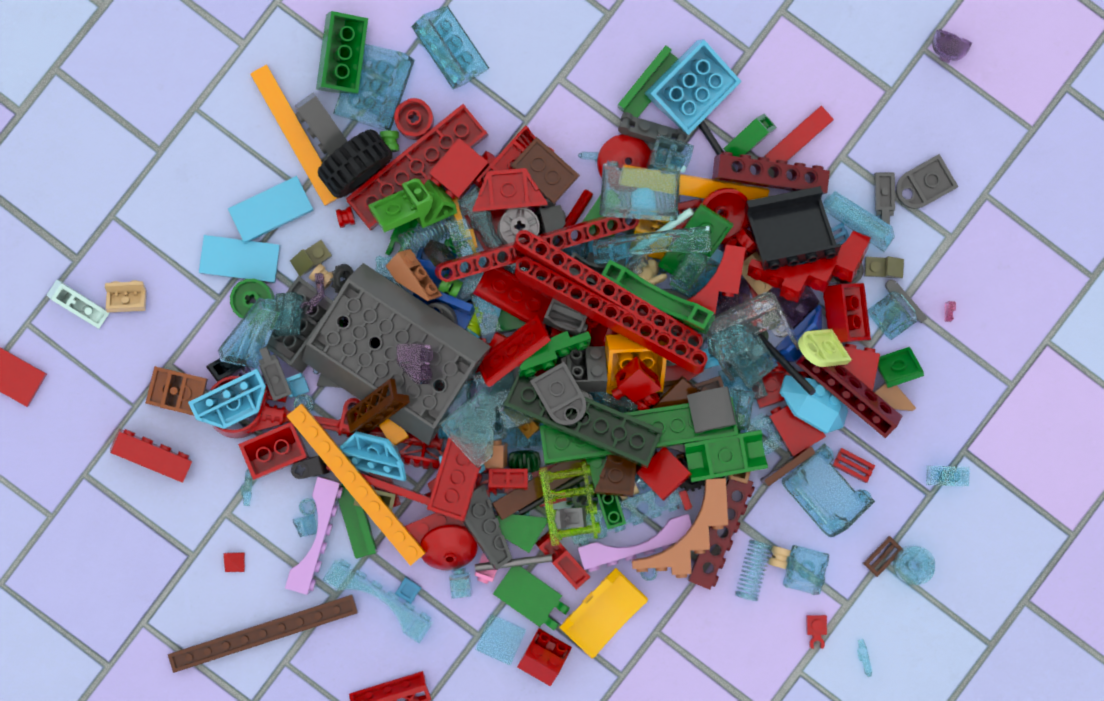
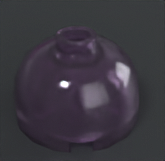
M941 29L936 30L932 41V48L940 56L939 60L950 63V60L958 61L964 58L972 45L971 41L965 38L961 40L957 35Z

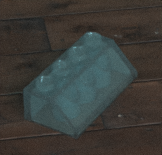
M448 5L423 14L411 26L453 90L467 84L489 69Z

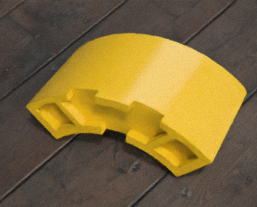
M615 568L600 582L594 591L587 595L581 605L566 618L559 628L590 658H594L616 632L647 603L648 598Z

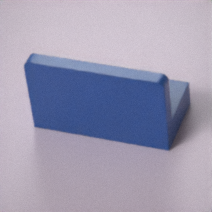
M440 291L442 296L436 298V301L449 305L457 316L458 325L466 330L474 315V306ZM434 307V309L440 313V310Z

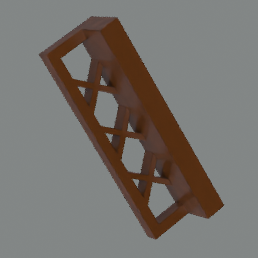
M395 379L387 380L347 411L350 433L357 431L368 434L410 403L409 395L397 394ZM389 388L390 395L387 397L386 395ZM380 396L377 405H375L377 397ZM368 404L367 412L364 413L366 405ZM358 413L355 421L354 414Z

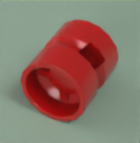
M743 227L736 233L735 239L731 238L724 244V249L726 244L735 246L740 244V246L746 247L745 260L748 257V252L753 253L756 250V245L752 233Z

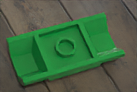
M762 430L738 433L739 435L685 443L688 471L692 474L690 476L691 482L768 468L762 442Z

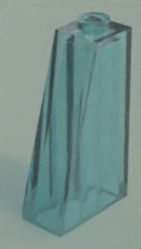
M836 191L826 197L824 209L828 214L851 230L871 237L870 243L885 252L895 238L891 225Z
M258 298L219 347L218 352L221 362L258 368L259 360L262 358L259 349L267 346L280 314L276 301L269 298Z

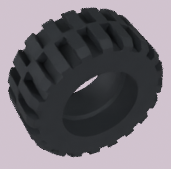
M366 130L345 142L333 154L327 157L318 168V177L334 197H345L382 170L392 159V151L375 130Z

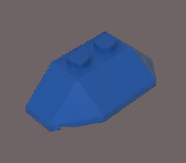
M817 305L775 347L788 362H795L801 356L802 352L799 349L798 340L805 332L822 330V307ZM770 353L764 358L765 362H778Z

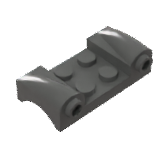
M575 252L571 256L599 274H602L606 265L588 262ZM570 268V269H569V271H570V273H571L572 275H578V274H579V272H578L577 269H575V268ZM592 278L586 279L589 285H595V281ZM561 286L557 287L558 290L563 289ZM571 295L574 299L580 298L578 295ZM552 298L544 316V324L561 332L568 331L571 336L585 333L589 326L586 324L587 316Z

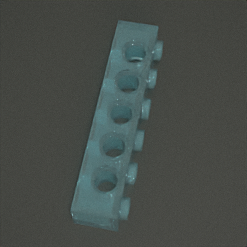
M676 489L666 498L665 505L661 507L656 505L655 500L658 495L653 490L621 501L622 510H629L630 517L625 520L626 524L609 530L601 524L603 518L601 509L586 515V522L594 525L593 533L586 534L583 531V527L568 528L574 545L578 544L579 547L590 543L589 539L594 537L599 540L608 536L607 532L612 530L615 533L625 530V525L630 523L633 526L644 522L643 518L649 516L651 519L661 516V512L668 509L669 512L679 509V505L683 503L678 490ZM642 502L648 505L646 513L638 512L637 507Z

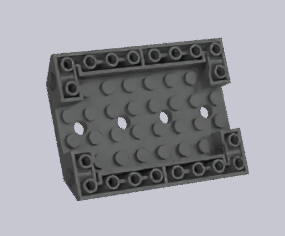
M363 263L347 278L306 344L302 361L360 400H363L387 380L395 379L397 394L409 395L410 403L388 419L425 444L430 445L449 415L448 409L466 381L471 380L491 346ZM343 316L347 317L349 321L348 325L344 328L339 324ZM375 337L380 340V346L376 349L371 345V341ZM407 358L413 363L409 370L403 367V362ZM438 380H442L445 383L442 391H438L435 388V383ZM389 388L386 395L387 397L390 395ZM380 396L377 397L375 405H377Z

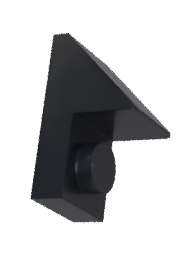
M234 350L208 364L206 368L218 382L244 369L247 363L239 352Z

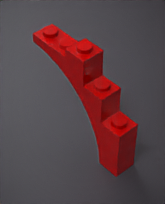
M853 230L846 242L841 245L838 255L834 258H822L812 263L796 266H782L776 270H763L761 261L751 259L747 276L781 289L780 296L786 300L798 303L806 286L825 293L833 276L852 282L869 248L871 237Z
M726 244L722 260L715 274L699 292L687 299V301L697 303L715 314L719 291L722 292L723 296L734 297V294H738L746 247ZM637 309L639 315L646 316L645 310ZM654 319V321L658 322V325L663 326L660 319ZM673 329V332H677L676 336H679V331L677 329Z

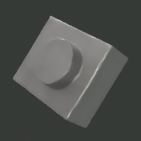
M585 507L556 510L555 523L557 529L587 527Z

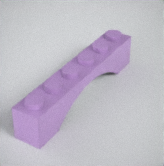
M322 476L317 477L312 494L318 513L316 538L306 557L298 565L290 569L285 589L306 595L314 590L316 580H314L315 572L319 573L322 564L319 561L320 555L325 553L327 547L325 538L326 535L330 536L333 527L330 521L332 517L336 516L338 506L335 504L337 498H341L344 488L341 487V482Z
M689 514L671 518L655 536L634 546L612 547L596 541L579 546L578 551L584 570L588 569L589 572L600 569V565L606 563L608 567L618 564L619 559L625 558L628 561L637 558L636 554L642 552L644 555L654 553L655 549L662 547L663 550L667 549L686 534L692 523Z

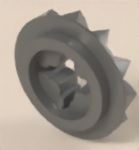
M347 264L338 265L332 271L333 278L331 280L333 284L331 287L335 288V293H339L347 278L353 273L352 268Z

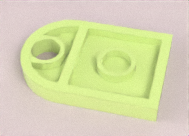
M832 329L807 331L798 340L799 349L802 354L816 366L846 365L852 360Z

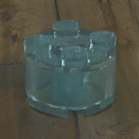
M915 545L903 547L897 553L892 563L897 577L911 585L927 583L935 572V559L927 549ZM912 561L917 562V563H916V566H917L916 569L911 568V567H912V564H911Z

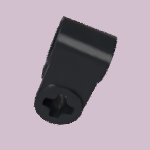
M319 455L294 463L291 468L292 475L297 479L315 477L330 473V471L327 470L326 463ZM298 465L302 468L305 467L302 476H300V473L295 472L298 469Z

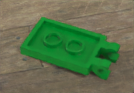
M522 566L511 567L493 593V595L537 626L541 627L544 623L554 631L559 623L548 616L555 607L566 615L570 607L560 601L562 597L560 593Z

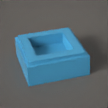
M405 577L395 594L411 604L422 587Z

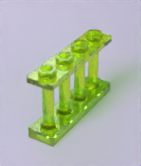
M582 461L581 468L557 472L547 471V467L539 468L551 546L560 545L559 540H562L564 537L592 533L594 539L598 538L597 534H600L601 530L599 522H595L594 517L598 513L596 503H592L591 495H594L593 484H589L588 476H591L590 465H586V462ZM583 475L585 487L556 492L550 490L549 483L553 482V480ZM586 494L588 506L584 507L586 514L590 516L591 525L558 530L555 523L557 509L553 508V502L556 499Z

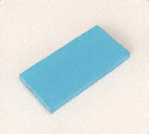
M297 176L228 208L244 243L314 211Z
M204 235L199 273L240 279H257L263 282L275 283L280 245L255 241L244 243L243 240Z

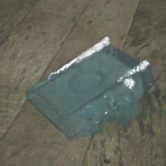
M895 291L890 292L886 297L868 309L869 316L885 336L891 340L917 322L915 310L902 294Z
M792 545L783 585L786 588L819 595L825 583L824 576L830 555Z

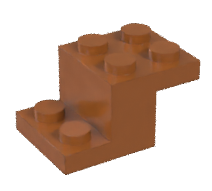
M154 366L145 404L194 416L188 402L204 395L208 379Z

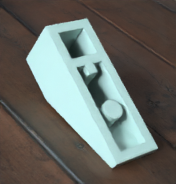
M58 279L47 293V296L52 301L98 329L109 315L105 309Z

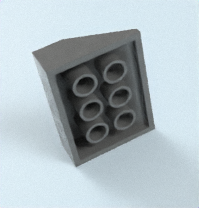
M298 276L254 336V339L263 346H267L271 352L288 365L303 373L308 366L302 361L306 344L333 301Z

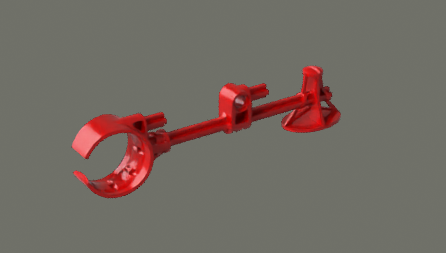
M241 376L223 378L215 383L210 390L212 391ZM265 384L266 389L260 411L252 423L237 430L223 429L217 426H213V428L229 438H244L256 431L291 422L287 417L291 411H288L285 406L282 408H278V405H274V407L269 406L267 400L273 399L267 384ZM288 396L278 399L276 401L286 403ZM356 398L348 399L343 406L342 416L339 420L314 416V418L323 429L336 431L338 436L346 434L347 437H350L354 433L349 431L347 411L350 406L356 405L360 400ZM358 413L354 414L355 421ZM376 427L368 433L370 435L386 438L381 428ZM407 433L409 438L401 443L408 445L399 451L403 463L408 466L413 465L416 468L422 466L423 469L428 470L432 468V470H438L440 467L439 457L426 450L427 448L437 449L440 455L443 454L441 451L443 439L438 438V433L430 445ZM412 445L420 446L423 448L419 450L405 452ZM422 452L421 457H419V456H413V455H407V454ZM425 452L437 460L425 458Z

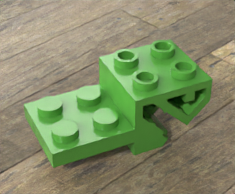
M416 178L403 183V190L368 205L370 212L384 233L414 219H417L421 227L425 228L457 213L455 203L445 193L442 185L438 187L430 180H427L424 185L420 179Z

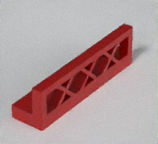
M423 671L349 693L350 701H397L400 698H405V701L432 700ZM424 691L425 695L423 696H415V694Z

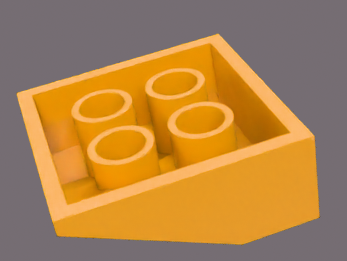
M641 333L643 336H649L648 333ZM620 334L606 335V395L612 394L611 390L617 387L616 373L636 356L659 376L661 390L657 392H663L667 359ZM658 341L660 345H667L664 341Z

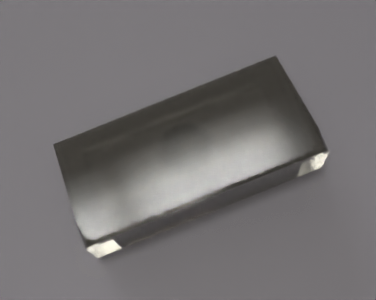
M429 240L423 250L435 267L442 262L456 259L445 244L435 240ZM445 267L442 271L449 270V268Z

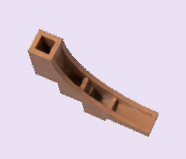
M726 478L706 479L701 509L686 534L675 544L660 553L644 558L632 559V569H636V572H648V568H656V571H667V567H671V574L676 575V578H686L687 574H692L690 551L694 550V554L706 553L705 550H710L709 526H712V529H724V525H728Z

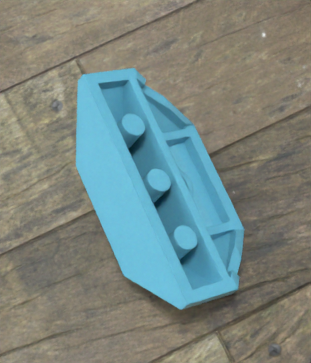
M257 368L188 403L196 420L225 429L260 411L266 385Z
M784 376L779 393L784 397L794 416L825 434L844 427L848 413L845 404L814 379L805 378L816 390L810 396L792 376Z
M356 431L339 447L358 470L401 481L406 480L404 464L399 450L389 439Z

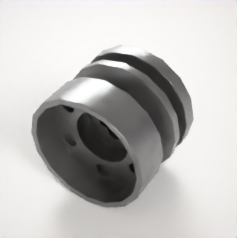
M509 209L503 214L497 226V234L503 245L514 242L519 232L518 229L514 228L517 223L524 227L522 230H527L536 236L538 235L540 223L537 216L530 209Z

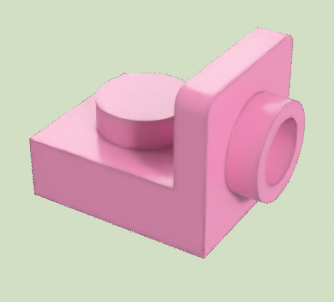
M483 553L479 563L489 562ZM497 570L475 572V576L478 577V581L488 584L489 581L493 582Z

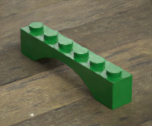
M609 260L601 274L677 321L705 335L715 319L714 312L660 289L612 260Z

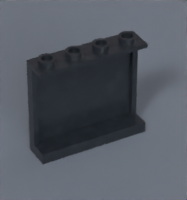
M821 186L746 201L744 211L763 270H776L787 265L796 266L802 262L812 263L818 259H831L838 255L841 245H836L821 200L823 194Z

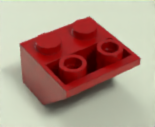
M538 628L517 668L551 686L572 647Z

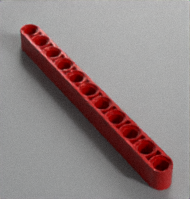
M624 210L537 236L553 245L552 240L554 236L558 235L560 241L557 245L553 246L561 250L633 229L639 224V216L635 212ZM630 214L632 221L630 224H626L625 218ZM613 220L614 226L612 229L609 230L607 228L608 221ZM595 225L596 231L590 235L589 228ZM576 230L578 236L575 240H572L571 233ZM527 239L519 240L523 245L528 244ZM514 242L442 262L436 266L435 275L442 281L450 282L516 263L519 258L527 256L524 254L517 256ZM542 248L536 251L539 255L545 254ZM503 251L505 257L502 261H498L497 255ZM485 256L487 262L484 266L480 267L478 261L481 257ZM463 262H467V270L461 272L460 265ZM448 267L449 275L442 277V269Z
M527 230L517 233L514 247L520 253L655 326L657 325L654 319H660L663 326L657 327L672 334L671 329H677L680 335L676 337L687 343L688 339H694L696 348L699 349L702 345L703 338L696 331ZM519 238L527 239L528 244H521ZM536 248H542L545 254L539 255L536 252ZM559 258L562 264L556 265L552 259ZM575 268L578 270L579 274L572 275L569 269ZM592 278L595 281V285H589L586 279ZM603 289H610L612 291V295H606L603 292ZM621 298L627 299L628 302H629V305H628V306L622 305L621 302H620V299H621ZM637 309L645 310L646 316L639 315Z
M522 257L517 260L515 276L523 283L691 373L699 374L704 370L708 359L706 353L530 258ZM525 267L528 271H522L520 268ZM542 276L545 280H539L537 277ZM558 285L561 286L563 289L558 290L554 288V286ZM571 295H578L580 298L574 299ZM589 304H595L597 308H591ZM607 313H611V314H613L615 317H611V318H610V317H608L606 314H607ZM624 322H628V323H630L632 326H631V327H627V326H625L623 323H624ZM640 332H647L649 336H643ZM658 341H664L667 345H660ZM676 350H680V351H682L684 354H683V355H679V354L676 353ZM694 359H697V360H699L702 364H696V363H694L693 360H694Z

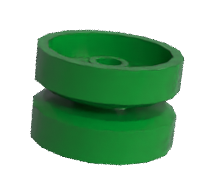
M245 279L233 287L230 294V305L233 312L239 318L249 322H260L267 319L273 312L275 296L272 289L264 282L257 279ZM255 297L256 302L250 303L251 298Z

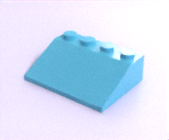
M697 40L644 94L658 109L689 135L742 81L705 40Z

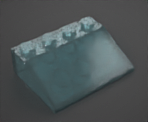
M365 44L358 94L340 93L333 114L374 128L391 131L396 108L400 105L415 60L403 52Z

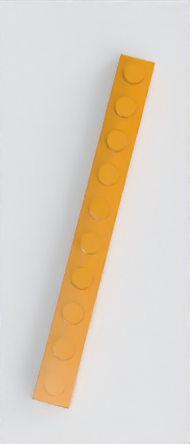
M300 404L287 415L288 419L407 563L411 566L426 553L304 404Z

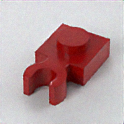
M806 615L807 635H812L809 641L810 648L814 649V642L819 641L820 648L824 649L825 643L821 635H827V615Z

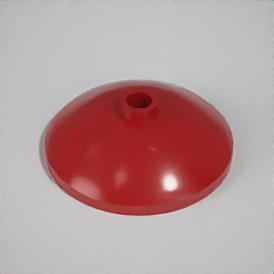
M621 134L610 138L601 147L597 157V168L602 180L609 187L618 191L628 192L637 188L619 184L623 165H627L625 159L629 158L631 160L629 166L653 169L654 159L649 146L643 140Z
M733 188L718 189L710 193L702 202L703 205L716 213L721 209L719 215L733 223V227L721 244H725L731 238L735 239L737 232L743 227L748 228L749 226L744 211L748 199L743 193Z
M458 525L436 527L427 532L420 542V546L426 552L421 557L423 561L430 567L439 570H456L466 566L474 559L478 550V545L468 529Z

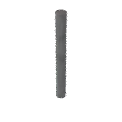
M552 554L511 559L500 568L553 562ZM490 562L475 564L476 572L494 569Z

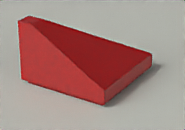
M245 552L223 553L225 572H245Z

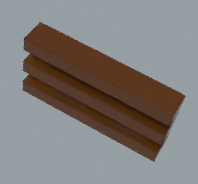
M888 536L862 564L878 577L904 549ZM889 542H891L892 544L884 551V553L872 565H870L869 563L886 547V545ZM896 547L897 550L876 571L874 568Z

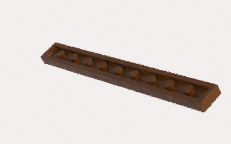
M352 594L170 653L168 658L172 671L175 673L357 614L358 610Z

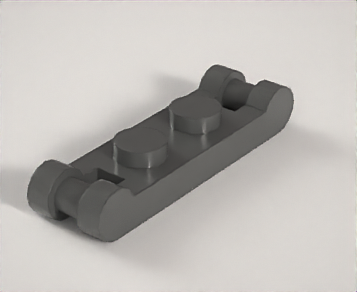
M628 112L622 114V123L618 127V131L621 134L675 150L684 149V140L687 138V134L682 129H674L633 117Z

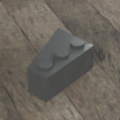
M314 93L295 105L298 110L296 113L297 117L302 123L306 121L309 126L307 131L313 139L315 137L318 138L320 141L318 146L324 154L328 153L331 155L345 142H348Z

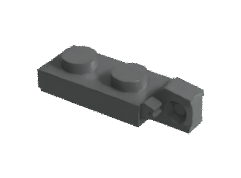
M874 173L876 216H880V226L890 225V216H894L895 173Z
M267 346L259 349L263 358L259 360V366L273 401L291 395L292 392L276 355H271Z

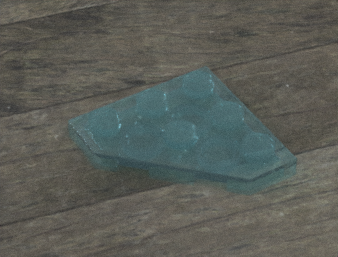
M485 388L439 423V427L477 468L493 456L497 401Z

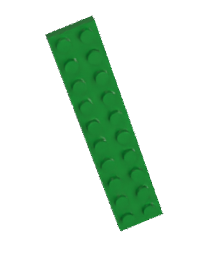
M731 397V402H732L733 411H734V415H735L734 404H733V398ZM689 403L624 413L662 429V435L656 448L739 435L737 422L736 425L722 429L695 433ZM539 425L545 465L614 455L549 426Z

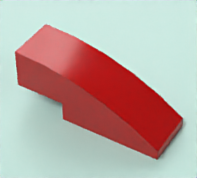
M550 530L536 542L538 548L545 555L552 554L553 565L576 590L590 578L589 574Z

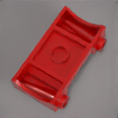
M526 125L476 179L474 184L479 189L482 187L488 171L513 169L511 167L512 163L536 138Z

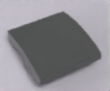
M727 386L687 395L695 433L736 425Z

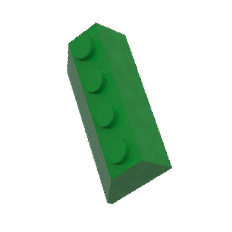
M334 11L326 14L316 90L358 94L368 18Z

